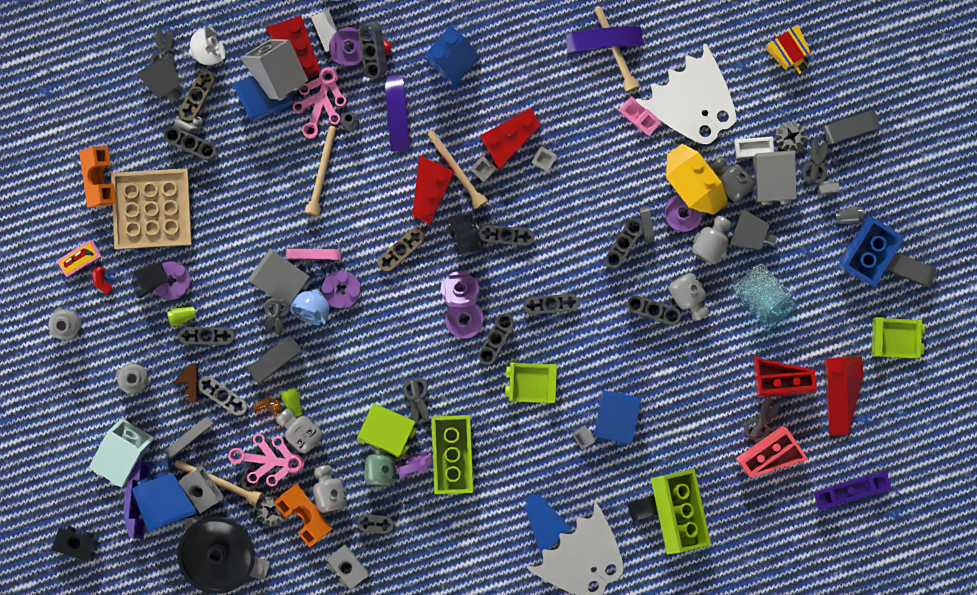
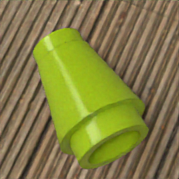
M194 307L174 308L167 312L171 327H178L196 318Z
M292 388L281 392L283 396L281 399L286 408L293 412V416L302 415L300 393L297 392V389Z

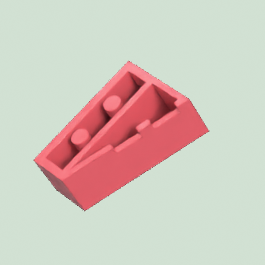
M784 426L779 427L736 458L745 474L750 478L781 467L790 466L794 463L809 460L789 430Z

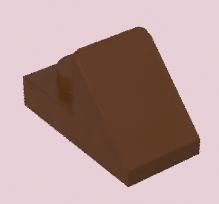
M191 363L173 383H188V387H185V397L188 398L189 402H199L198 363Z

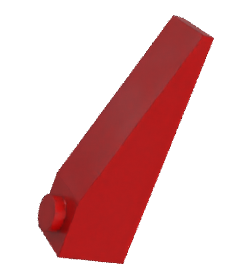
M862 356L823 359L829 436L846 435L850 431L863 379Z

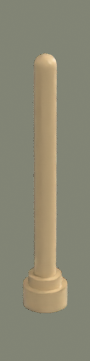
M597 6L595 13L601 27L609 28V23L602 8ZM619 47L611 48L625 79L623 81L625 91L630 92L639 88L638 80L631 76Z
M330 126L328 129L312 199L305 207L304 212L310 215H320L319 198L336 132L335 126Z
M429 131V138L472 197L471 204L477 210L488 202L486 197L475 190L436 133Z
M180 460L175 462V467L188 473L196 469V467ZM209 474L217 486L245 497L249 504L255 507L258 505L262 492L245 490Z

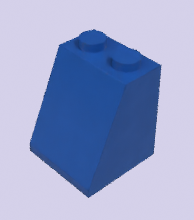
M451 25L425 54L426 62L454 86L459 83L480 58L467 39Z
M254 76L232 84L253 124L294 104L292 100L295 97L293 91L288 93V97L283 100L269 99Z
M603 390L593 436L597 437L596 441L608 443V439L616 441L615 445L627 447V443L632 444L642 398Z
M165 472L154 476L155 480L149 481L148 478L137 482L138 486L132 488L148 532L196 514L193 505L173 473L168 475Z
M532 493L525 500L527 504L524 507L539 551L543 555L542 551L544 549L548 550L560 539V533L565 534L571 527L539 493L536 495Z

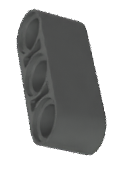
M371 21L360 27L359 37L365 75L370 79H375L386 73L387 62L381 25L376 21ZM368 27L372 29L373 35L368 32ZM371 46L375 48V54L372 53ZM373 65L378 68V73L374 71Z
M875 110L823 126L828 145L881 128Z
M168 127L164 131V139L170 145L209 162L215 160L218 155V151L212 143L177 127ZM172 132L178 133V138L175 141L169 140V135ZM189 140H195L193 148L189 149L186 147V143ZM207 147L213 149V153L210 156H204L203 152Z
M630 219L624 226L605 257V265L609 269L619 268L642 232L643 225L640 220ZM631 223L637 224L639 231L632 233L629 230V225ZM621 239L628 241L629 247L627 249L619 247L618 242ZM611 255L618 257L619 263L617 265L609 263L608 258Z
M895 253L885 271L919 285L930 287L937 269Z
M631 296L626 302L629 312L666 325H675L681 319V313L677 308L641 296ZM633 299L640 302V308L637 310L630 307V302ZM651 305H655L659 310L655 316L650 315L648 312V308ZM670 311L675 312L677 315V319L674 322H670L667 319V313Z
M505 313L497 318L479 352V360L483 365H491L496 360L513 328L514 319L511 315ZM503 317H507L511 321L510 326L507 328H503L500 325V320ZM494 334H498L502 338L501 343L498 345H494L491 342V337ZM485 351H489L493 355L492 360L489 362H485L482 359V354Z
M290 335L251 364L247 370L257 384H260L303 350Z

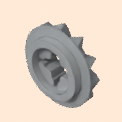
M793 121L783 123L779 126L775 135L778 146L784 151L799 150L806 140L805 129ZM788 130L792 134L798 133L794 137V142L791 139L784 140L788 136Z
M267 496L258 504L257 515L264 525L270 527L278 526L286 519L277 507L275 511L279 517L271 515L267 518L269 511L265 506L270 508L275 506L273 502L279 498L278 496Z

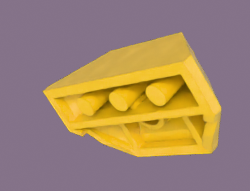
M681 144L667 154L666 179L689 208L714 215L729 204L722 182L699 152Z

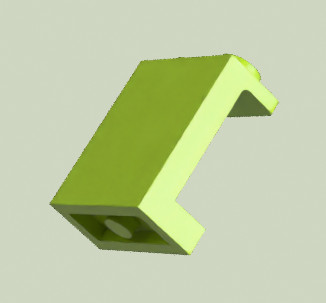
M873 318L871 357L921 358V355L924 354V343H921L922 335L925 334V324H922L921 319Z
M511 362L510 367L506 366V378H510V385L506 386L505 397H509V401L555 403L557 364Z
M373 403L357 436V442L363 445L364 443L370 444L395 455L396 459L399 460L401 455H406L409 445H407L408 439H413L417 428H414L415 421Z

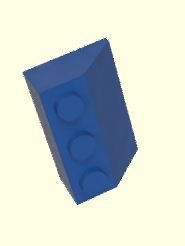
M873 217L866 218L837 267L875 287L905 237Z

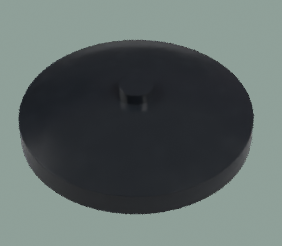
M220 516L206 517L195 522L183 534L178 546V564L183 576L192 586L206 593L223 594L235 590L247 580L255 563V547L249 533L236 521Z

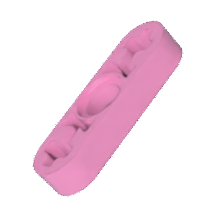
M286 249V259L341 260V250Z

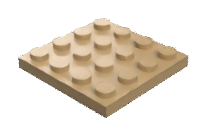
M187 168L111 173V184H114L116 203L112 204L114 247L116 250L192 245L189 172Z

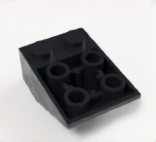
M464 214L449 217L448 229L451 237L456 238V241L453 242L457 255H462L464 259L484 252L473 215Z

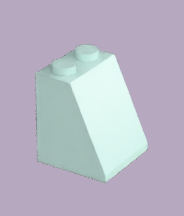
M121 418L106 433L89 468L97 475L110 480L113 485L122 488L128 482L132 469L137 461H141L154 437Z

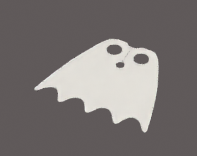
M704 44V52L701 58L696 59L686 55V68L684 71L668 70L669 82L667 85L651 84L652 98L649 100L636 99V101L677 132L698 143L710 144L717 138L720 130L728 129L735 123L736 113L723 75L708 46ZM703 110L708 111L707 116L702 115ZM724 110L729 114V119L726 122H720L717 119L719 111ZM707 125L710 127L711 134L708 137L700 135L699 129L701 126Z
M595 503L593 516L589 519L577 517L576 531L573 534L560 533V546L555 550L544 549L542 551L543 564L536 567L529 566L527 567L528 570L549 583L575 595H601L609 582L618 579L623 573L621 554L605 516L598 504ZM610 564H614L617 569L613 575L605 573L606 567ZM593 566L597 567V571L594 573L591 572ZM592 581L599 583V588L595 592L588 590V584Z

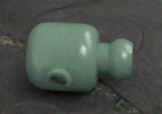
M373 446L374 454L368 455L365 460L364 481L370 486L389 487L395 481L396 469L394 465L396 464V458L388 455V452Z

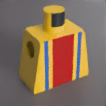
M798 25L766 45V50L785 70L794 65L798 73L801 74L809 68L804 58L810 54V51Z

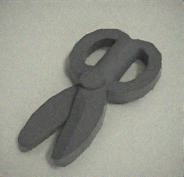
M158 28L155 38L159 52L151 56L150 64L155 62L156 57L159 56L160 59L169 54L175 67V58L172 54L168 53L173 44V31L169 29L164 40L163 31L161 28Z
M815 138L813 140L810 151L813 162H807L802 169V177L806 182L820 184L826 179L827 169L821 162L825 159L828 152L827 141L823 142L819 150L818 139ZM809 166H812L810 177L808 178L806 170ZM820 167L823 171V175L820 179H817Z
M270 298L265 302L264 306L266 314L269 315L265 322V331L269 333L275 324L276 334L280 336L283 330L281 317L288 314L290 304L286 299ZM274 303L273 311L269 310V306ZM282 304L285 305V309L283 311H281Z
M420 377L414 380L407 379L403 383L402 389L404 396L407 399L413 400L410 409L412 420L418 423L420 411L423 420L426 422L428 421V410L421 398L427 393V383ZM418 382H421L423 385L422 394L419 392ZM409 383L411 385L412 396L409 395L407 392V385Z
M768 398L763 403L759 419H750L744 427L745 435L752 438L755 442H760L769 435L770 430L766 423L775 417L780 408V404L776 403L770 409L771 398ZM757 422L751 433H749L750 425ZM764 427V435L761 438H757L762 428Z

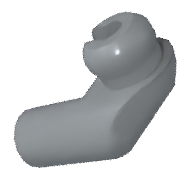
M195 117L192 122L187 123L178 118L174 123V127L192 133L199 131L203 127V120L200 117Z

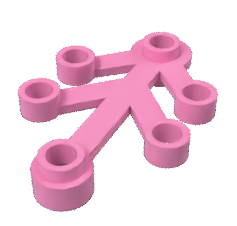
M327 67L322 69L319 73V78L307 84H302L308 87V91L305 93L299 89L300 94L304 96L308 95L313 88L320 85L321 88L313 96L293 104L294 112L300 114L304 111V108L315 103L310 121L302 129L304 136L309 139L315 138L318 134L316 125L323 105L329 115L330 123L332 125L340 123L341 118L335 112L327 97L329 87L335 96V104L338 107H344L347 101L336 85L338 74L333 68ZM327 74L332 75V79L329 81L325 79ZM343 98L344 103L338 104L337 100ZM297 104L302 105V109L299 111L295 109ZM337 116L338 121L332 122L331 118ZM313 128L314 133L308 134L307 130Z
M262 434L254 435L253 442L261 448L266 456L244 453L239 448H234L229 452V460L232 463L238 464L242 461L264 464L255 472L248 474L247 480L252 484L257 483L261 476L276 465L284 467L275 475L267 477L266 482L269 486L277 485L278 481L288 473H299L304 467L303 459L299 455H292L280 436L274 437L272 444L274 447L279 448L285 459L276 457L265 442V437ZM257 436L262 437L263 440L261 443L256 442L255 439ZM277 438L282 441L280 446H276L274 443ZM235 452H239L241 455L238 460L233 456ZM293 460H296L298 462V466L296 468H293L291 466V462ZM251 474H255L257 476L256 481L253 482L250 480ZM270 477H275V484L269 483Z

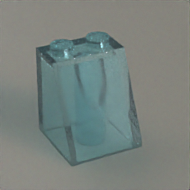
M762 263L753 266L748 274L738 279L732 287L737 298L767 332L797 308L791 293Z

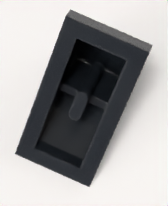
M158 263L134 271L131 283L138 298L141 299L169 279L162 263Z
M654 494L627 503L633 521L658 514Z

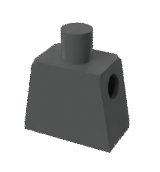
M169 54L137 72L138 77L157 98L166 94L171 103L180 98L175 88L181 85V81Z
M742 210L729 246L760 251L763 244L774 247L777 236L767 233L770 224Z

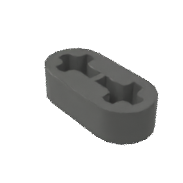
M649 206L640 207L639 213L643 225L644 242H655Z
M365 514L359 517L357 526L364 532L386 534L392 531L394 522L388 516ZM365 517H367L369 522L375 523L374 526L369 525L365 529L361 521H364ZM384 519H387L391 526L383 530L382 526H377V522L382 523Z

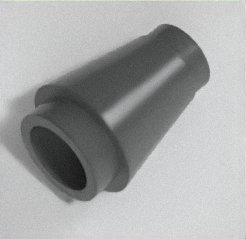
M347 112L341 117V126L348 131L355 130L359 125V117L353 112ZM350 116L352 121L347 122L346 118Z
M854 206L836 213L837 224H860V222H865L862 207Z

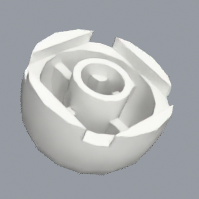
M206 26L193 34L190 41V55L193 59L204 65H213L225 59L224 45L222 41L218 43L215 37L218 34L212 27Z

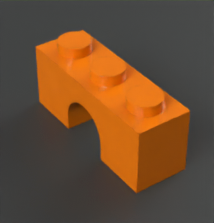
M92 146L79 151L87 207H104L116 203L114 184H106L103 179L105 167L111 165L108 146Z
M297 484L273 502L285 518L294 513L303 519L304 526L298 534L309 548L333 529L328 520L323 517Z

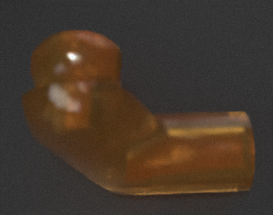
M270 397L253 403L256 412L267 408L274 415H277L282 411L279 401Z

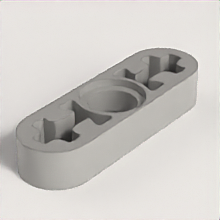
M204 376L199 380L198 388L202 393L234 415L240 416L246 413L248 405L244 399L212 377ZM210 380V385L214 388H216L217 385L220 386L214 392V396L211 395V393L213 392L211 389H203V381L208 382ZM221 390H225L228 393V399L223 402L217 397ZM232 396L235 397V399L232 400L235 403H243L242 411L238 410L236 412V407L232 404H230L229 407L226 406V404H228L231 401Z
M208 416L170 445L164 451L169 459H172L213 425V422Z

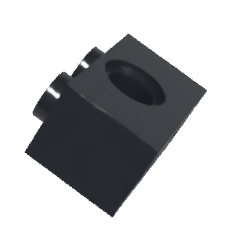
M65 525L64 528H58L52 550L90 562L99 539L94 538L95 534L83 531L82 534L76 532L75 527ZM74 537L80 540L78 548L72 546L71 541Z

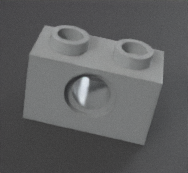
M202 465L178 481L185 494L190 498L191 504L199 513H202L223 498L222 493ZM196 487H200L203 493H199Z
M346 544L327 558L329 562L327 563L328 568L333 573H338L341 577L338 580L344 588L349 587L351 590L369 575V572ZM343 563L351 564L352 571L350 573L342 571Z

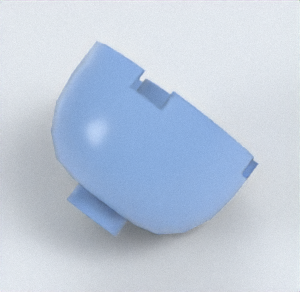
M312 290V292L305 291L297 295L290 307V312L294 316L296 313L301 316L300 320L314 325H320L323 322L324 325L330 309L327 300L322 296L323 294L317 290Z

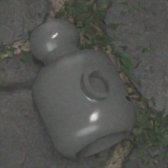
M723 157L718 158L710 167L715 174L720 176L719 179L723 184L725 194L733 202L743 200L755 187L753 178L740 165L736 164L729 167L726 159Z

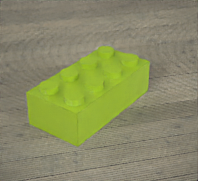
M470 415L431 417L434 494L473 493Z
M695 469L651 478L666 553L675 554L710 546L711 542Z

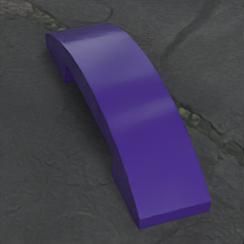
M640 26L600 28L565 35L567 54L581 53L594 49L643 46Z
M403 75L384 76L391 152L410 150L404 77Z
M137 461L126 485L124 520L129 537L133 539H144L145 523L144 520L139 519L140 510L132 488L138 486L137 482L148 478L150 481L151 462Z
M887 471L833 485L813 493L818 510L820 511L869 495L891 490L892 487Z

